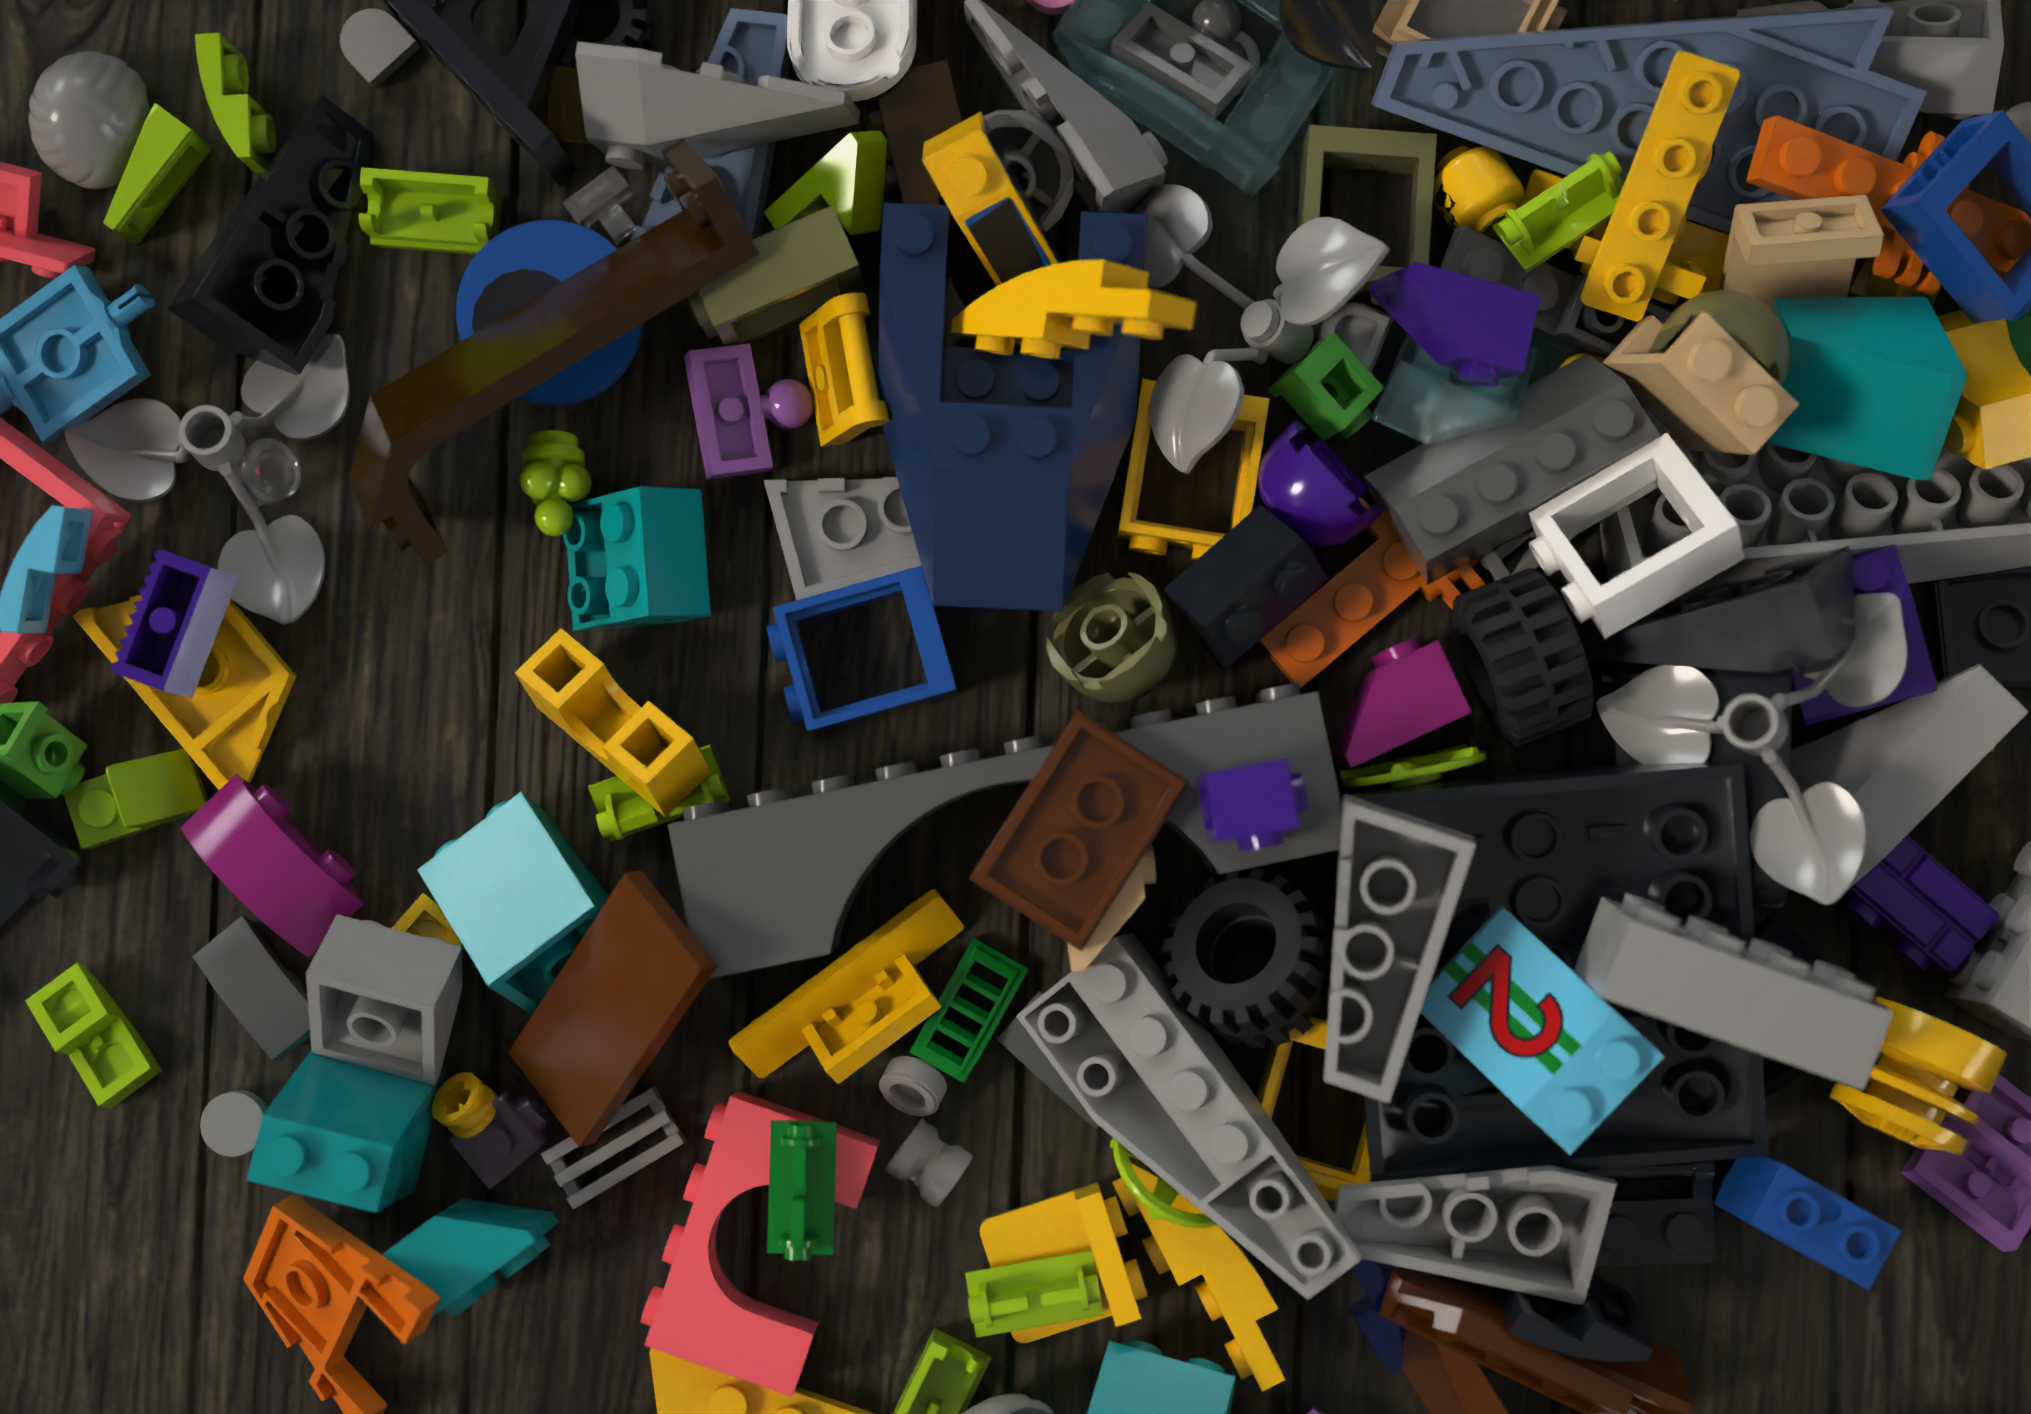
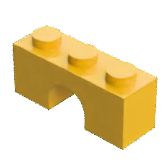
M562 628L514 672L535 706L664 817H667L711 773L692 736L650 701L643 707H640L615 682L605 664Z

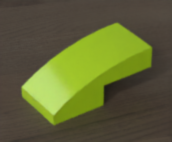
M75 963L25 1000L54 1051L70 1057L99 1107L112 1109L163 1071L131 1022L83 964Z

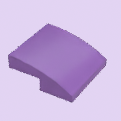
M1999 1074L1991 1093H1981L1961 1088L1954 1096L1955 1100L1967 1106L1980 1117L1976 1127L1945 1116L1941 1127L1969 1141L1963 1157L1947 1151L1921 1150L1916 1148L1901 1173L1999 1250L2007 1252L2018 1249L2031 1226V1098Z

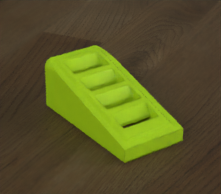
M155 103L143 124L103 223L135 246L137 243L139 244L211 152V146L193 130Z

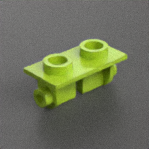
M1610 151L1599 156L1593 153L1588 156V163L1515 211L1512 208L1504 212L1505 218L1494 224L1492 229L1523 270L1528 273L1611 218L1624 185L1623 180L1619 177L1622 173V168Z
M710 744L699 749L711 773L667 817L658 812L618 776L588 785L599 813L596 814V821L604 839L609 837L610 842L614 840L619 841L625 839L628 835L684 817L683 808L721 801V803L731 801Z
M1092 1250L965 1272L969 1294L968 1305L972 1324L974 1323L976 1338L1104 1315Z

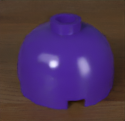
M1294 420L1275 438L1264 452L1257 476V491L1266 505V509L1298 534L1308 546L1331 548L1348 543L1364 532L1382 515L1381 507L1377 502L1367 510L1359 500L1368 491V488L1360 478L1320 438L1311 446L1299 436L1308 427Z

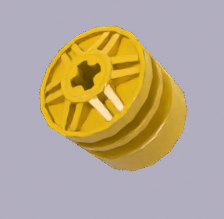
M1873 997V999L1894 1012L1879 1051L1881 1057L1877 1065L1874 1064L1865 1093L1835 1082L1829 1098L1843 1105L1860 1120L1859 1122L1921 1150L1947 1151L1963 1157L1969 1141L1941 1127L1946 1116L1976 1127L1980 1117L1967 1106L1954 1099L1956 1091L1960 1087L1975 1092L1991 1093L2007 1053L1992 1043L1945 1021L1894 1001Z

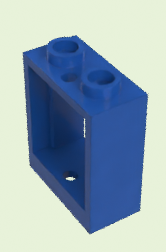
M2004 110L1962 120L1880 209L1973 323L2003 319L2005 321H2012L2031 309V247L2001 279L1945 210L1975 176L1988 165L2031 219V144Z
M922 565L773 607L777 623L767 626L769 641L776 662L788 661L794 682L793 685L784 687L788 709L793 723L804 721L807 731L811 734L958 693ZM903 594L928 682L823 712L798 624Z
M1766 1156L1730 1159L1713 1189L1714 1205L1867 1290H1870L1901 1233V1230L1790 1167Z

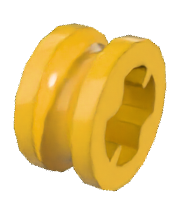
M462 1072L452 1076L438 1089L432 1102L431 1111L433 1118L443 1126H447L448 1130L458 1138L467 1139L479 1134L493 1120L498 1107V1098L496 1093L487 1085L482 1084V1081L474 1074Z

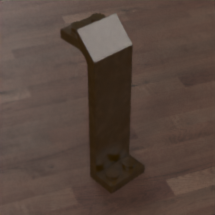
M684 139L662 151L672 170V173L663 177L673 198L681 208V212L370 395L349 475L350 483L368 529L383 521L398 547L404 551L413 546L425 565L448 553L425 498L410 478L413 465L424 453L760 254L718 176Z

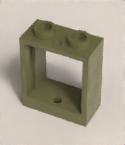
M1309 125L1302 146L1297 229L1309 220L1318 218L1320 215L1323 168L1412 174L1413 184L1407 266L1416 262L1429 265L1437 134ZM1378 266L1355 294L1370 295L1373 281L1398 271L1403 267ZM1371 296V303L1376 304V305H1380V304Z
M832 205L753 239L760 254L689 295L687 298L699 325L703 327L708 339L719 335L725 346L748 344L802 321L833 297L848 293L867 292L859 264Z

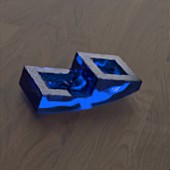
M1362 1259L1350 1269L1368 1295L1347 1309L1391 1374L1394 1375L1403 1368L1400 1327L1378 1316L1387 1284L1377 1263Z

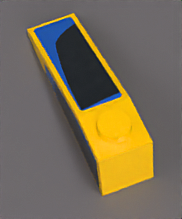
M981 112L924 142L922 161L953 217L996 286L1021 274L1049 265L1063 263ZM1061 348V351L1074 352V349Z

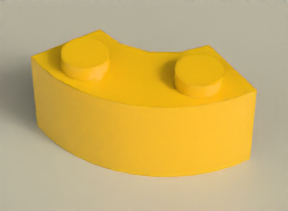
M1963 310L1937 316L1968 375L1944 445L1950 453L1954 455L1960 454L1967 461L1985 470L2031 457V375L2017 357L2010 341L2007 322L2003 319L1973 323Z

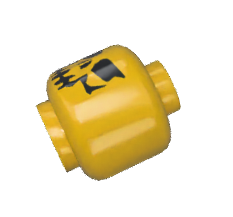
M1460 146L1447 153L1437 165L1439 173L1434 178L1433 204L1451 231L1454 232V229L1466 226L1494 240L1499 238L1492 229V226L1505 218L1504 212L1509 208L1515 211L1521 207L1525 197L1522 183L1502 154L1486 146L1470 149L1468 146Z

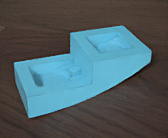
M52 505L37 521L15 556L0 594V631L15 634L47 632L56 573L82 574L93 510Z

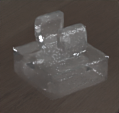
M614 165L563 202V205L577 224L589 228L599 220L616 244L633 233L636 228L620 206L622 202L633 195V192Z

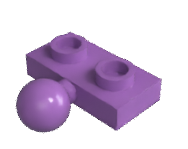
M750 344L689 350L684 356L706 480L764 473L772 469L773 462L765 420H770L777 427L788 430L799 428L807 423L814 410L813 397L808 387L800 381L784 379L774 383L765 395H760Z

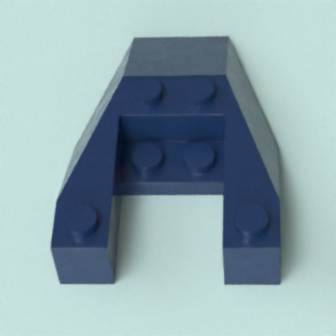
M883 203L878 395L879 400L886 401L890 421L882 426L932 604L936 607L1062 612L1136 422L1141 338L1122 334V325H1114L1112 336L1091 334L1088 350L1074 349V352L1061 351L1060 359L1024 355L1020 353L1021 350L1014 349L1013 356L977 351L974 350V347L946 346L952 237L950 210L948 206ZM1081 212L1079 261L1107 260L1144 271L1147 214Z

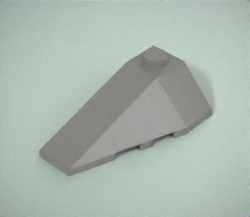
M982 0L964 1L965 22L1022 110L1047 121L1065 142L1073 164V188L1089 212L1125 213L1139 204L1149 191L1164 185L1166 171L1163 167L1168 164V159L1160 143L1150 131L1141 135L1131 118Z
M1853 0V3L1844 7L1881 6L1894 10L1869 70L1927 91L1919 111L1938 113L1949 119H1966L1973 115H1984L1993 112L2004 50L2000 0H1901L1881 3L1879 0ZM1803 1L1739 9L1737 16L1828 9L1819 2Z
M586 42L577 43L575 55L585 136L587 140L606 156V162L617 167L638 170L643 168L644 162L668 164L662 151L682 139L700 157L859 123L860 110L846 91L769 75L760 76L757 79L756 86L747 84L743 77L724 71V66L702 62L701 69L691 73L661 63L663 53L622 46Z
M1980 663L1937 682L1938 691L1904 699L1864 718L1861 716L1845 723L1843 728L1807 743L1805 741L1791 748V775L1798 784L1802 794L1820 783L1831 782L1837 784L1852 795L1864 815L1867 830L1866 850L1859 873L1850 888L1881 862L2029 712Z
M1547 1165L1348 1184L1339 1186L1333 1213L1362 1259L1584 1305L1617 1183L1612 1178Z

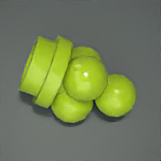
M559 430L540 431L531 434L527 438L528 447L521 452L522 470L519 482L522 491L531 497L533 503L537 506L534 515L537 527L544 534L554 537L566 533L572 527L574 514L567 502L572 503L584 499L590 492L592 481L589 472L585 468V452L578 447V438L574 434Z

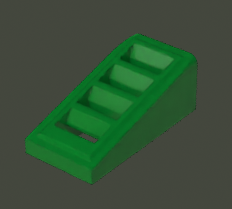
M973 938L938 999L942 1007L928 1017L909 1052L960 1082L966 1083L1029 969L978 939ZM976 961L1008 979L1004 988L1000 990L969 972L974 962ZM964 984L994 1001L995 1004L991 1011L987 1012L957 995L961 985ZM949 1006L981 1024L982 1027L978 1034L974 1035L946 1019L944 1015ZM936 1029L968 1047L969 1050L965 1057L962 1058L932 1041L931 1038Z

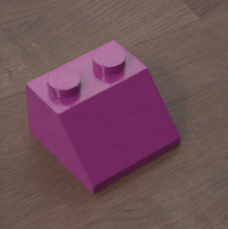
M1415 636L1371 657L1376 669L1360 677L1332 754L1335 771L1352 768L1471 713L1470 707L1438 640L1421 648Z

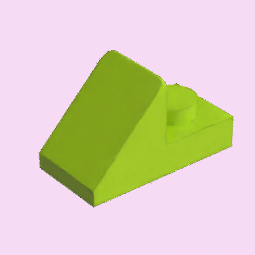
M881 130L850 132L764 211V214L775 230L833 205L840 223L849 234L858 235L877 232L882 222L888 140Z
M185 749L107 766L105 768L106 774L81 782L73 790L64 794L81 849H93L194 814L208 802L196 763Z

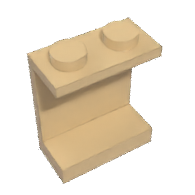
M1854 195L1735 205L1719 290L1744 293L1764 303L1770 310L1774 298L1847 297L1856 258L1879 257L1884 234L1867 196Z
M1707 312L1700 313L1666 353L1649 354V350L1663 324L1654 315L1643 316L1603 361V365L1626 381L1637 400L1688 450L1755 455L1799 405Z

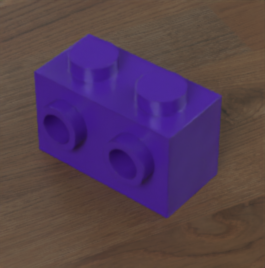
M1287 759L1209 772L1195 777L1207 842L1237 839L1239 851L1285 844L1283 830L1300 828L1297 813L1308 812L1306 789L1301 771L1290 773Z

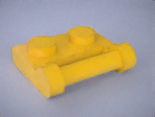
M848 293L833 297L799 324L821 447L846 444L867 429L890 421L886 401L879 400L864 318L870 315L866 293Z

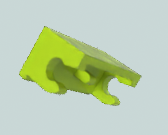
M361 167L360 187L368 197L367 214L359 213L358 219L361 229L370 237V244L373 247L476 255L487 242L499 234L503 195L489 177Z
M934 1328L893 1414H962L967 1410L992 1356Z

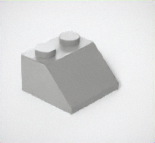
M337 914L306 972L311 1053L435 1086L441 1073L462 991V947L449 944L436 937H422L385 927L375 921H361Z

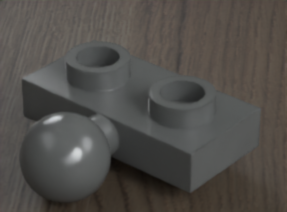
M1202 0L1193 11L1192 27L1148 1L1112 41L1110 58L1210 119L1215 120L1250 81L1253 64L1224 47L1231 43L1240 32L1242 17L1238 6L1232 0Z

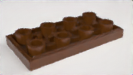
M641 870L624 873L508 1051L578 1147L595 1143L718 966Z

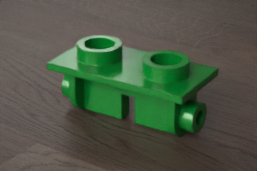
M771 1120L767 1253L784 1254V1258L787 1260L811 1259V1254L833 1255L837 1122Z

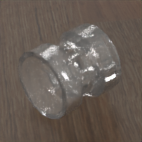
M921 1118L884 1170L898 1181L909 1179L913 1181L920 1189V1196L937 1208L958 1182L974 1155L959 1144L948 1145L946 1142L941 1141L938 1129L924 1118Z

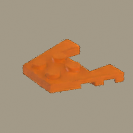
M295 1194L288 1196L272 1207L243 1278L286 1347L289 1348L298 1342L315 1368L309 1383L320 1400L324 1401L332 1395L343 1414H384L388 1406L344 1357L367 1305L397 1338L406 1345L425 1331L441 1299L432 1289Z

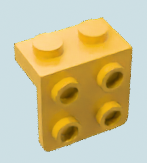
M1099 1182L988 1217L981 1223L980 1236L990 1268L1092 1250L1104 1315L1012 1331V1337L1017 1342L1029 1343L1109 1316H1113L1116 1327L1141 1319L1136 1300L1146 1298L1148 1294L1137 1260L1133 1259L1124 1262L1116 1239L1128 1234L1117 1197L1114 1196L1104 1200Z

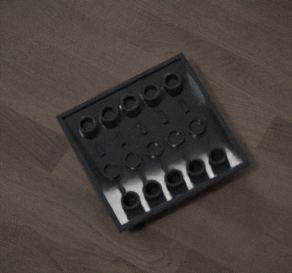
M1744 763L1582 766L1465 776L1349 795L1474 836L1476 846L1432 978L1501 905L1573 971L1602 896L1620 903L1623 902L1626 893L1648 899L1665 907L1664 912L1680 918V924L1686 925L1689 915L1705 919L1728 929L1727 934L1745 941V947L1748 948L1752 938H1755ZM1340 796V798H1341V808H1342V814H1343V800H1344V796ZM1604 999L1665 1057L1570 1155L1521 1111L1433 1024L1419 1013L1390 1103L1364 1095L1370 1182L1547 1165L1574 1171H1588L1769 1156L1762 1054Z

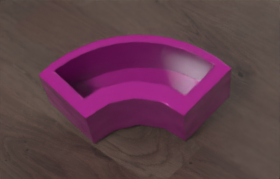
M236 774L181 827V830L195 851L222 883L270 929L309 958L320 947L337 914L351 917L364 905L363 900L351 883L356 873L339 854L329 848L322 853L287 816L292 811L291 806L276 790L265 783L257 789Z

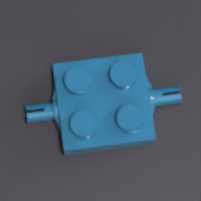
M73 265L0 319V416L13 406H16L27 415L41 442H58L65 437L64 431L67 428L89 420L148 378L151 374L131 341L130 332L127 327L130 322L155 306L154 299L148 298L151 295L144 286L135 284L129 291L111 302L107 299L89 267Z

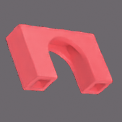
M737 1090L730 1096L728 1104L717 1101L710 1116L704 1138L714 1141L707 1164L703 1165L696 1162L689 1177L683 1200L692 1202L693 1205L685 1227L675 1224L668 1238L662 1261L672 1264L664 1289L654 1285L644 1307L640 1323L651 1326L644 1346L793 1397L819 1322L759 1302L738 1290L728 1279L719 1262L716 1248V1233L722 1212L732 1199L749 1189L769 1185L771 1120H826ZM837 1125L835 1202L857 1209L881 1139Z

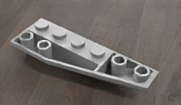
M1129 933L1114 937L1086 970L1070 972L1016 1015V1017L1096 1124L1303 1297L1309 1300L1362 1260L1361 1255L1249 1086L1202 1022L1176 1000L1170 991L1174 986L1165 979L1164 972L1136 935Z

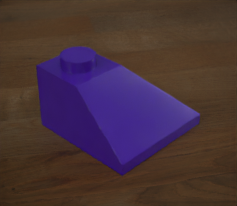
M1419 262L1372 282L1370 295L1437 364L1460 370L1458 379L1479 386L1495 387L1501 379L1524 373L1541 295Z

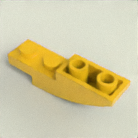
M1107 260L1072 261L1033 270L998 285L973 301L952 319L950 333L976 338L974 350L1013 356L1014 345L1016 344L1021 345V354L1040 358L1060 359L1061 348L1088 350L1091 334L1112 336L1114 325H1122V334L1159 340L1163 337L1164 328L1192 330L1196 302L1147 290L1150 272Z
M1129 1156L1130 1163L1137 1177L1153 1194L1159 1175L1144 1163ZM1122 1177L1113 1181L1114 1188L1129 1217L1141 1212L1152 1235L1143 1239L1142 1242L1158 1274L1161 1275L1171 1270L1179 1286L1201 1274L1203 1275L1205 1281L1194 1287L1212 1321L1224 1316L1235 1338L1225 1343L1224 1346L1241 1379L1243 1380L1253 1374L1262 1392L1285 1380L1283 1373L1256 1320L1276 1311L1278 1307L1256 1268L1235 1239L1218 1225L1208 1228H1190L1174 1224L1163 1218L1154 1220L1149 1217L1148 1208L1131 1193ZM1178 1193L1171 1204V1207L1184 1212L1204 1214L1180 1193Z

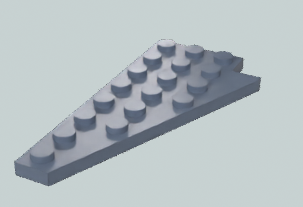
M1869 6L1395 41L1371 104L1374 107L1567 176L1588 163V156L1596 153L1599 156L1610 151L1622 168V173L1619 177L1625 183L1675 54L1683 50L1736 68L1740 72V78L1713 142L1709 168L1701 182L1696 184L1686 209L1687 219L1730 234L1735 205L1793 200L1746 182L1764 119L1778 115L1897 161L1927 95V91L1869 70L1894 13V10L1885 7Z

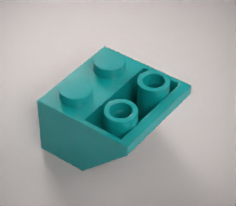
M638 486L569 504L574 514L573 525L569 531L563 534V539L567 547L569 571L567 598L572 612L573 631L673 624L711 616L701 489Z
M462 1198L432 1217L382 1255L432 1289L441 1298L432 1317L445 1308L453 1319L499 1283L492 1274L497 1269L507 1279L548 1248L551 1244L544 1234L557 1225L559 1221L551 1211Z

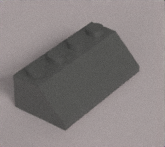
M1587 353L1365 475L1364 481L1428 585L1533 528L1529 512L1659 438L1660 433L1626 381Z

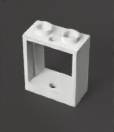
M1668 433L1528 513L1537 537L1528 542L1536 561L1547 576L1555 572L1559 573L1567 585L1561 589L1562 595L1574 616L1580 623L1591 619L1604 639L1745 559L1738 524ZM1659 488L1692 534L1600 586L1568 539Z

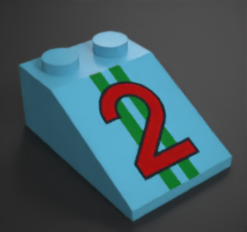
M1502 905L1431 979L1420 1013L1493 1084L1570 1155L1665 1057L1645 1036L1601 998Z

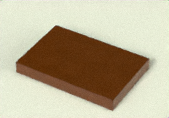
M1077 710L969 879L1082 952L1190 782Z

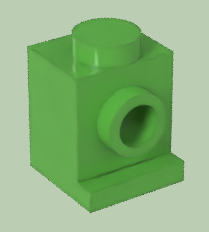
M1334 331L1311 346L1303 358L1292 363L1268 387L1269 392L1275 398L1281 395L1322 441L1338 432L1347 439L1358 431L1374 414L1368 405L1384 389L1381 383Z
M39 701L1 703L0 780L26 799H57L58 795H64L73 790L84 775L85 766L79 760L88 745L46 713L48 708Z

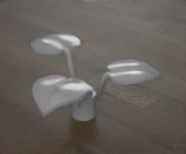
M1166 184L1152 189L1141 199L1140 205L1133 210L1132 214H1147L1144 271L1150 272L1147 288H1158L1167 285L1175 279L1183 264H1185L1192 272L1245 309L1240 324L1244 339L1251 346L1250 348L1213 349L1207 353L1203 362L1189 354L1180 355L1169 363L1157 379L1150 399V423L1157 445L1177 470L1189 474L1199 458L1217 444L1228 432L1240 412L1244 395L1242 380L1238 371L1224 361L1253 360L1258 364H1264L1268 356L1283 364H1292L1299 361L1311 347L1313 341L1312 325L1322 322L1333 315L1365 284L1389 252L1387 245L1340 219L1318 217L1309 220L1291 234L1280 250L1276 261V272L1283 284L1274 289L1273 296L1275 300L1265 299L1255 302L1192 255L1208 240L1213 228L1211 212L1201 196L1184 186Z
M325 334L299 375L291 374L258 360L249 368L243 379L241 396L244 403L252 411L260 414V417H246L239 411H235L228 416L222 409L216 406L201 405L188 411L180 420L178 415L168 405L154 399L137 398L113 405L90 420L69 427L64 431L67 444L85 473L108 493L126 501L147 502L165 496L172 490L176 482L177 472L175 463L187 462L191 454L203 467L213 471H220L256 529L242 531L233 535L221 551L218 560V570L239 577L231 599L245 610L281 624L295 622L315 601L322 586L326 565L324 546L319 535L309 523L295 515L280 517L267 526L263 515L238 477L234 466L242 459L245 452L246 443L241 432L243 428L264 430L274 422L276 428L285 437L303 441L321 437L339 424L346 413L350 398L346 349L340 335Z
M1869 593L1854 596L1855 639L1836 656L1837 664L1820 672L1803 675L1815 680L1810 686L1785 695L1778 693L1770 701L1756 694L1739 696L1728 704L1723 716L1718 717L1717 721L1713 720L1720 707L1718 691L1701 671L1693 667L1671 665L1654 667L1641 673L1620 689L1597 701L1600 717L1613 739L1641 764L1706 763L1712 750L1710 733H1725L1730 742L1745 752L1762 756L1764 762L1769 765L1787 791L1790 799L1770 801L1757 813L1750 831V846L1753 855L1762 870L1777 883L1807 895L1824 905L1837 902L1856 879L1866 850V823L1859 804L1851 794L1837 784L1824 782L1809 788L1803 794L1801 793L1798 784L1780 760L1776 751L1783 745L1788 735V722L1783 711L1786 707L1817 697L1825 688L1836 702L1848 707H1864L1876 704L1888 697L1897 688L1906 670L1908 649L1902 603L1892 593Z

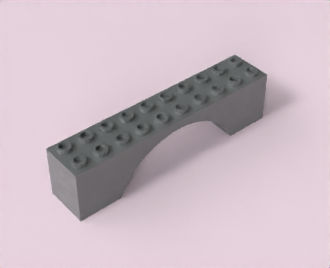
M1299 683L1277 686L1254 694L1256 704L1238 708L1234 696L1197 703L1196 706L1192 707L1193 717L1174 721L1172 720L1170 709L1133 716L1129 720L1130 730L1114 733L1190 782L1164 824L1174 830L1197 853L1211 873L1223 874L1340 850L1342 830L1341 800L1318 691L1301 695ZM1106 722L1099 723L1100 725L1107 728ZM1042 735L1004 743L1006 755L981 760L978 748L939 756L942 767L940 769L918 773L917 764L907 762L875 769L876 782L857 786L855 785L854 776L843 775L811 782L813 794L793 798L791 789L780 788L747 795L749 808L730 811L729 802L721 803V801L683 808L685 821L668 824L688 929L718 965L709 979L827 955L839 949L844 924L857 893L869 873L894 843L924 818L952 802L974 793L1000 786L1030 783L1054 745L1044 747ZM1282 759L1288 760L1290 773L1301 771L1306 789L1308 812L1297 813L1300 828L1283 830L1285 844L1249 851H1239L1237 839L1207 842L1195 777L1204 773Z

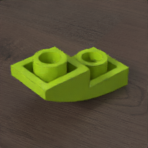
M221 33L195 34L200 78L215 122L236 156L256 174H262L268 166V153H274L276 150V130L272 116L266 114V111L248 94H241V92H247L249 88V72L246 59Z

